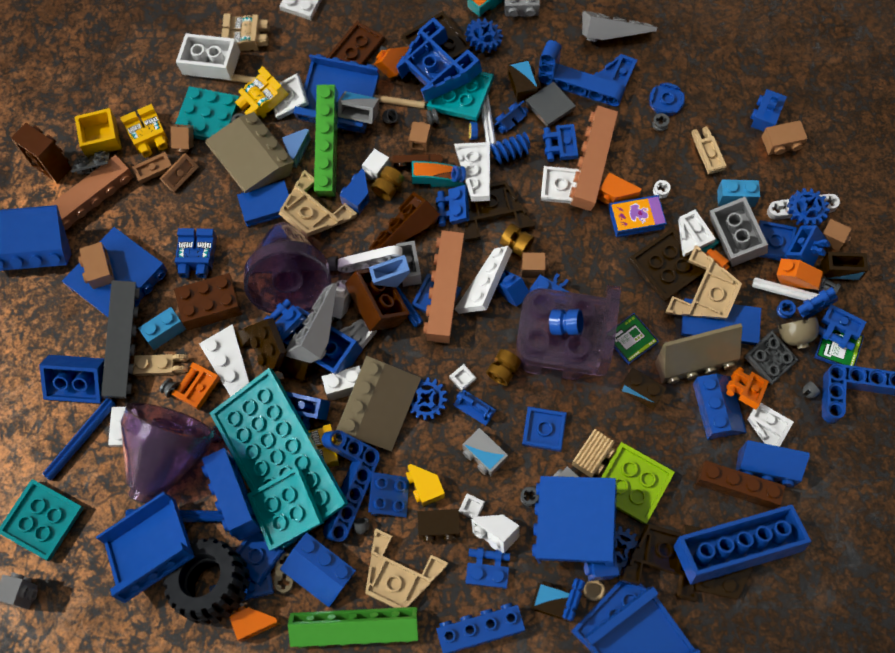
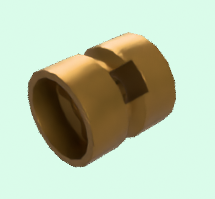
M385 166L380 173V178H377L371 186V190L381 199L390 201L396 193V189L403 183L404 177L395 168Z
M511 223L504 231L499 244L513 248V252L522 257V253L528 252L535 237L526 231L522 233L521 228Z
M500 349L494 359L495 362L490 364L486 374L498 384L507 386L513 377L512 372L517 371L521 360L510 351Z

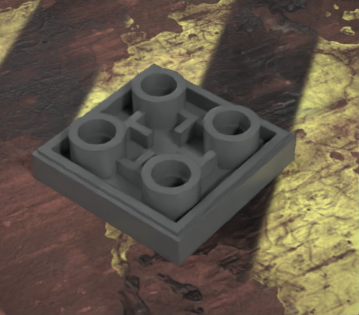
M554 82L526 100L528 107L546 127L551 126L576 108L575 104Z
M770 331L744 355V358L760 376L769 381V386L798 361L797 357L773 331Z

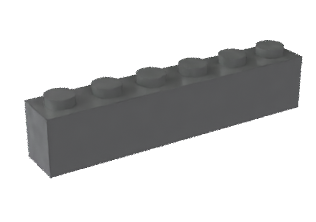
M112 280L101 394L103 398L127 399V395H131L132 383H129V375H133L134 364L130 363L131 356L135 355V344H132V337H136L137 325H133L134 318H138V307L135 306V300L140 297V288H137L136 282Z

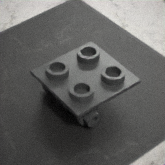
M103 150L89 157L87 155L79 156L74 161L71 172H77V174L81 175L89 174L95 170L94 167L97 169L101 165L108 164L111 152Z

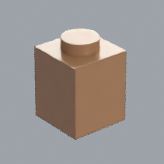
M413 122L408 139L409 149L427 152L431 136V124Z
M175 124L171 126V148L177 149L178 152H188V149L194 147V125Z
M830 219L822 233L831 244L830 248L839 251L842 246L846 247L850 241L851 236H849L852 228Z
M522 253V277L538 278L539 275L544 276L545 271L549 270V260H545V253Z

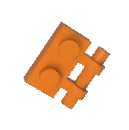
M738 367L731 375L732 380L727 384L726 394L728 396H734L735 393L740 394L738 400L756 410L762 401L769 381L754 372L747 375L742 367Z

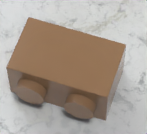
M801 120L766 127L762 135L768 155H780L791 150L798 151L803 148L808 139Z
M102 242L79 249L81 256L78 259L81 267H84L85 272L82 273L86 284L89 283L95 289L111 284L112 280H115L108 251Z

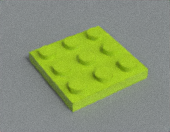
M621 442L601 478H616V509L646 525L675 472Z

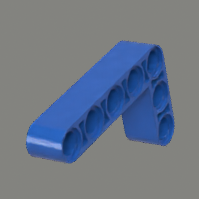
M553 40L547 41L539 64L538 80L542 84L549 85L554 82L563 91L610 106L620 105L625 92V87L622 84L559 64L561 45Z
M833 364L823 375V420L829 424H834L845 415L846 389L895 395V386L892 381H895V372ZM831 372L836 373L838 378L833 377ZM851 375L856 376L858 381H855ZM872 378L876 379L878 384L874 383ZM831 391L836 392L838 397L833 396ZM830 409L836 411L837 416L833 415Z
M334 430L325 432L321 440L325 448L352 461L340 488L349 504L343 507L346 511L344 517L341 514L342 508L327 519L323 535L327 540L341 542L349 534L371 481V474L375 471L379 462L380 455L375 448L343 431ZM333 435L336 437L335 444H333L332 442ZM350 444H351L352 447H353V450H352L351 453H350V451H349V445H350ZM366 453L369 455L368 461L365 459ZM359 471L361 472V479H360V480L358 479V476H357ZM351 489L353 490V493H354L352 499L350 498V491H351ZM335 528H337L338 530L336 536H334L333 534Z

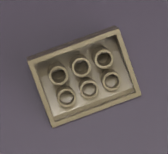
M254 112L238 117L205 141L244 193L291 175L294 161Z
M739 323L665 342L655 361L662 384H675L683 378L690 380L698 377V374L706 373V375H709L721 368H724V370L734 368L741 354L742 324Z
M366 355L336 430L343 431L358 440L392 452L421 378Z

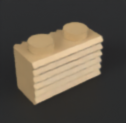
M594 429L573 460L572 466L589 477H593L594 474L599 475L604 468L602 462L605 458L610 459L615 451L612 448L615 442Z

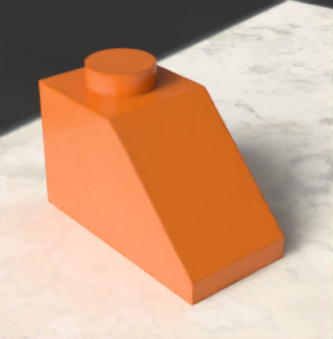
M409 47L381 50L376 56L377 60L374 65L388 78L397 76L398 70L396 65L402 56H405Z
M609 172L599 188L597 198L605 204L637 199L640 197L642 188Z
M781 258L776 275L780 284L795 288L819 290L824 273L801 260Z
M245 606L238 608L237 611L234 610V614L229 617L237 640L240 642L280 625V621L277 618L249 607L245 608Z

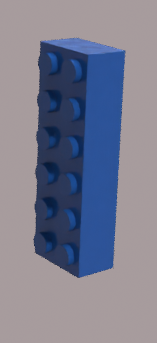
M791 504L679 536L673 547L688 581L692 585L804 552L812 541Z

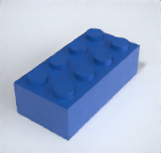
M225 448L203 457L204 465L202 470L204 475L210 479L211 483L208 484L212 495H216L217 501L215 506L218 512L223 514L222 524L225 531H229L232 537L235 536L239 541L261 532L247 496L248 491L234 458Z

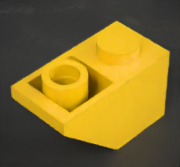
M412 464L407 465L409 472H406L409 484L414 483L416 490L413 491L417 503L421 501L424 507L445 498L438 475Z

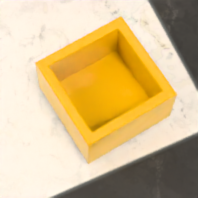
M110 108L74 116L79 146L87 157L94 155L98 151L112 152L122 149L117 121Z

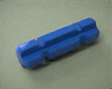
M574 579L573 589L570 590L566 603L567 608L564 609L562 615L568 621L574 620L576 614L574 611L578 608L582 595L581 591H583L585 581L581 579Z

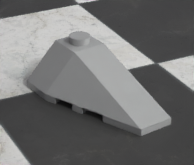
M583 11L582 34L587 37V40L597 42V39L606 40L657 31V27L633 20L626 22L627 20L619 17L610 19L605 14Z
M332 283L324 288L312 306L314 312H311L302 322L305 326L298 334L295 333L286 348V357L312 363L316 360H321L325 356V348L329 342L337 284Z

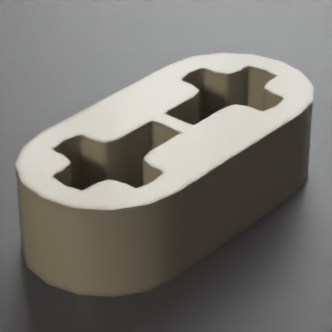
M284 553L276 563L274 586L282 594L291 592L294 587V580L280 570L282 567L281 561H285L289 553ZM286 575V581L290 584L285 589H282L279 582H283V577Z

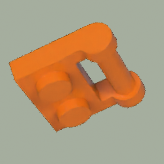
M192 362L189 372L178 388L172 391L171 396L200 410L221 378L219 375ZM197 373H199V374L197 375V377L195 378V380H194V381L192 382V384L190 385V387L188 388V390L186 391V393L183 394L184 391L186 390V388L188 387V385L190 384V382H191V381L193 380V378L195 377V375H196Z

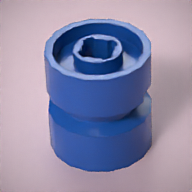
M562 309L551 310L549 328L552 335H563L566 332L568 335L582 334L584 318L581 309H569L567 313Z

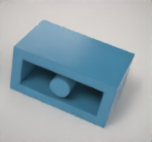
M722 179L717 189L718 206H723L746 197L750 207H755L760 198L759 180Z
M172 307L138 328L153 350L186 330Z

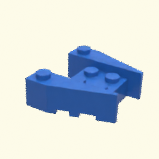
M434 17L420 28L417 33L418 36L409 45V50L396 65L401 78L411 72L425 85L421 89L425 102L469 83L482 72L480 60L468 49L456 60H453L440 47L448 40L445 27Z

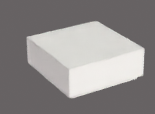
M464 364L449 376L450 380L461 391L477 380L475 375Z
M467 493L459 513L471 519L479 517L485 501Z

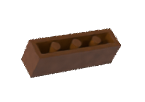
M706 460L700 466L695 484L773 510L781 505L785 485Z

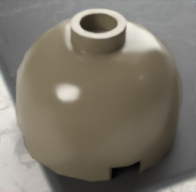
M817 317L778 325L781 339L790 346L797 345V349L809 347V343L818 337L819 323Z

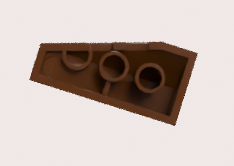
M413 192L398 208L399 214L396 218L389 220L388 229L383 230L378 235L369 250L396 246L397 243H401L433 225L440 214L426 199Z

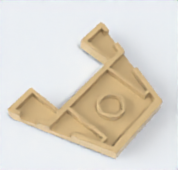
M306 170L302 172L300 179L296 182L294 189L279 212L281 217L305 237L317 234L357 217V212L346 203L334 213H331L310 196L307 191L314 186V177Z
M695 245L688 262L706 270L691 304L672 296L665 313L726 320L742 283L726 269L714 262L713 258L701 251L700 247Z
M376 528L365 594L393 608L409 607L447 567L448 562L431 555L423 573H417L384 557L393 537Z

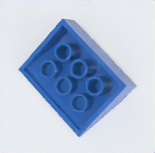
M58 205L0 210V271L67 265L72 253Z

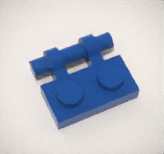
M574 124L556 125V132H551L550 127L543 129L544 134L542 136L546 145L544 151L548 162L555 160V154H559L560 160L578 159ZM557 140L558 146H553L552 141Z
M465 185L448 189L449 196L446 197L444 191L437 192L436 205L440 214L437 218L439 226H445L448 219H450V223L453 225L470 221L468 189ZM445 205H449V211H445Z
M831 287L826 291H820L819 295L811 300H805L797 309L803 320H807L827 308L830 304L837 302L838 297Z
M287 298L282 304L279 303L276 306L277 309L270 316L267 315L264 320L274 319L282 341L306 319L294 305L289 308L292 303Z
M830 304L821 320V323L827 325V328L819 326V335L825 340L829 339L837 343L838 347L842 349L847 348L852 351L855 344L850 342L849 339L851 337L857 340L860 337L866 321ZM835 329L843 333V337H840L832 333L833 330Z
M478 547V549L469 548L468 557L477 558L476 563L468 562L465 584L507 589L509 567L501 566V560L510 561V553H502L498 549L496 551H489ZM483 558L494 559L495 565L482 564Z

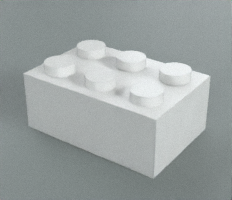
M185 33L176 63L182 75L232 80L240 49L236 40L232 38Z

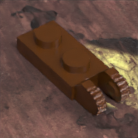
M438 153L395 155L392 157V163H397V166H407V162L412 161L442 163L443 158Z

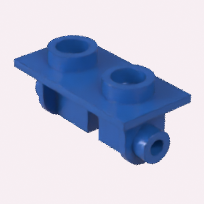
M524 100L519 104L515 102L508 108L510 112L506 115L503 112L495 119L497 122L493 126L498 125L500 133H507L508 130L516 125L512 118L518 123L527 116L528 109L521 106Z
M464 389L457 394V400L453 404V406L485 426L496 412V409Z

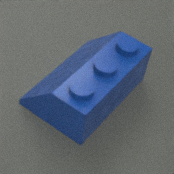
M48 355L39 364L43 399L101 404L103 399L101 394L105 358Z
M721 374L699 376L693 383L707 440L747 433L736 393L734 396L726 394L727 384L732 380L731 376Z
M747 440L738 450L736 470L772 482L782 483L785 487H794L802 481L810 453Z
M307 532L293 548L280 568L283 573L328 608L356 572L354 568Z

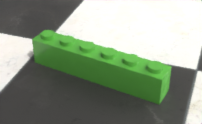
M317 85L314 192L318 197L336 196L338 91L335 85Z
M417 607L290 613L288 622L290 647L303 648L306 646L324 647L327 645L345 646L348 644L367 645L370 643L388 644L391 642L409 643L418 641Z

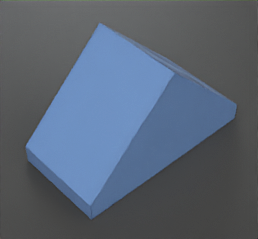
M308 129L282 137L285 149L294 161L293 167L297 168L311 141Z
M405 255L369 267L373 284L397 288L410 273Z

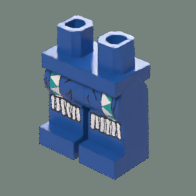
M178 228L175 264L178 267L179 277L188 278L190 277V271H196V277L207 278L208 272L213 269L212 264L217 241L214 229L197 228L195 231L194 228Z

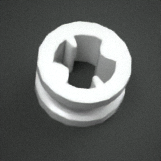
M665 180L657 181L653 188V194L659 195L660 199L666 198L670 192V184ZM659 187H661L662 189H665V191L662 192V190H658V189H659Z

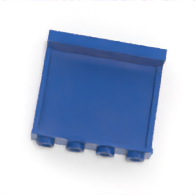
M320 54L309 55L311 63L304 85L309 105L303 108L295 106L294 115L297 120L316 124L317 85H335L338 91V100L345 91L374 97L380 77L378 68L371 64L361 65L355 61L346 62L339 58H326ZM338 117L337 128L365 134L367 123Z
M113 227L100 242L103 243L108 251L115 280L136 282L137 288H140V297L135 300V306L137 307L140 300L152 291L153 286L165 277L168 270L161 261ZM78 263L62 282L68 289L77 293L108 317L111 284L93 289L89 283H85L82 273L85 272L84 267H81L80 263Z
M540 476V483L536 484V495H539V503H535V515H538V521L534 523L533 528L534 536L537 537L536 544L532 545V556L535 557L538 563H541V560L605 563L606 567H614L617 501L616 478Z
M166 492L157 495L96 536L97 540L105 544L116 586L110 589L111 595L123 603H126L195 557L176 500Z
M654 587L645 589L582 637L592 653H700V650L694 649L658 599V592Z

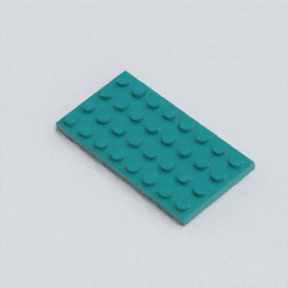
M271 368L265 370L210 412L251 492L291 469L301 467L323 522L349 504L278 377ZM304 534L281 546V548L285 549L289 547L291 544H293L298 539L303 537Z

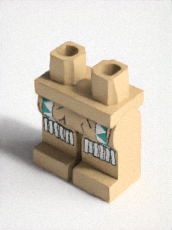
M224 14L221 37L235 39L240 51H259V46L268 45V35L261 34V32H269L270 24L268 20L259 19L258 15L232 17L231 14Z

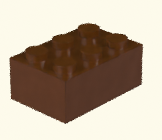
M25 123L11 137V140L29 164L58 184L72 169L68 164L69 159L62 154V149L55 144L56 140L50 135L45 136L37 126L34 125L32 127Z
M369 269L355 271L345 283L369 331L398 327L410 315L396 287L374 285Z
M230 273L174 288L181 321L187 331L243 315L235 284Z

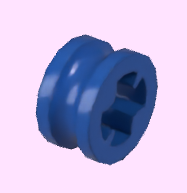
M453 166L451 172L453 182H464L466 177L464 166Z
M790 300L781 301L776 309L778 316L783 319L791 318L796 311V305ZM787 307L790 308L789 311H785V312H784V311L782 310L783 308H787Z

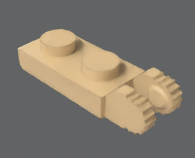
M707 126L702 128L704 139L701 138L697 129L692 130L693 140L696 143L695 145L708 175L726 170V163Z
M186 354L134 356L133 374L135 376H157L187 373V366H174V362H186L189 360V356Z

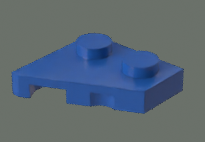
M620 54L613 62H609L599 73H594V75L618 82L626 88L637 64V59Z

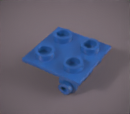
M372 472L368 512L373 516L383 514L407 518L409 493L407 477Z

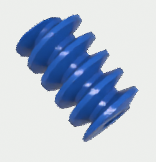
M523 132L522 136L517 134L515 138L513 136L509 137V141L503 139L502 143L500 141H497L495 145L491 143L490 148L495 160L502 164V158L506 162H509V156L515 160L516 153L520 158L522 157V151L529 155L530 141L526 132Z

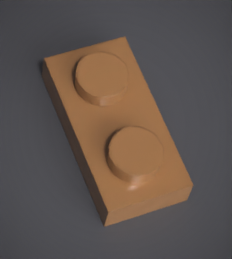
M163 152L132 166L139 183L142 184L164 174L172 165L166 153Z
M184 153L160 177V180L172 192H175L199 166Z

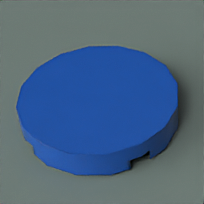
M661 83L659 86H655L649 96L651 108L657 114L663 113L667 116L680 112L685 103L684 93H682L677 85L672 83Z

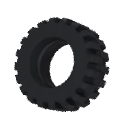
M204 538L199 539L198 543L194 541L190 543L195 557L167 575V579H164V587L166 588L164 593L169 605L176 612L196 624L209 625L211 622L214 624L221 622L223 617L227 619L232 615L231 612L234 609L237 611L241 606L239 603L245 599L247 595L245 590L249 588L250 581L247 578L250 577V573L246 568V561L227 543L214 538L208 540ZM220 566V577L216 586L206 595L195 597L194 588L199 576L210 567Z

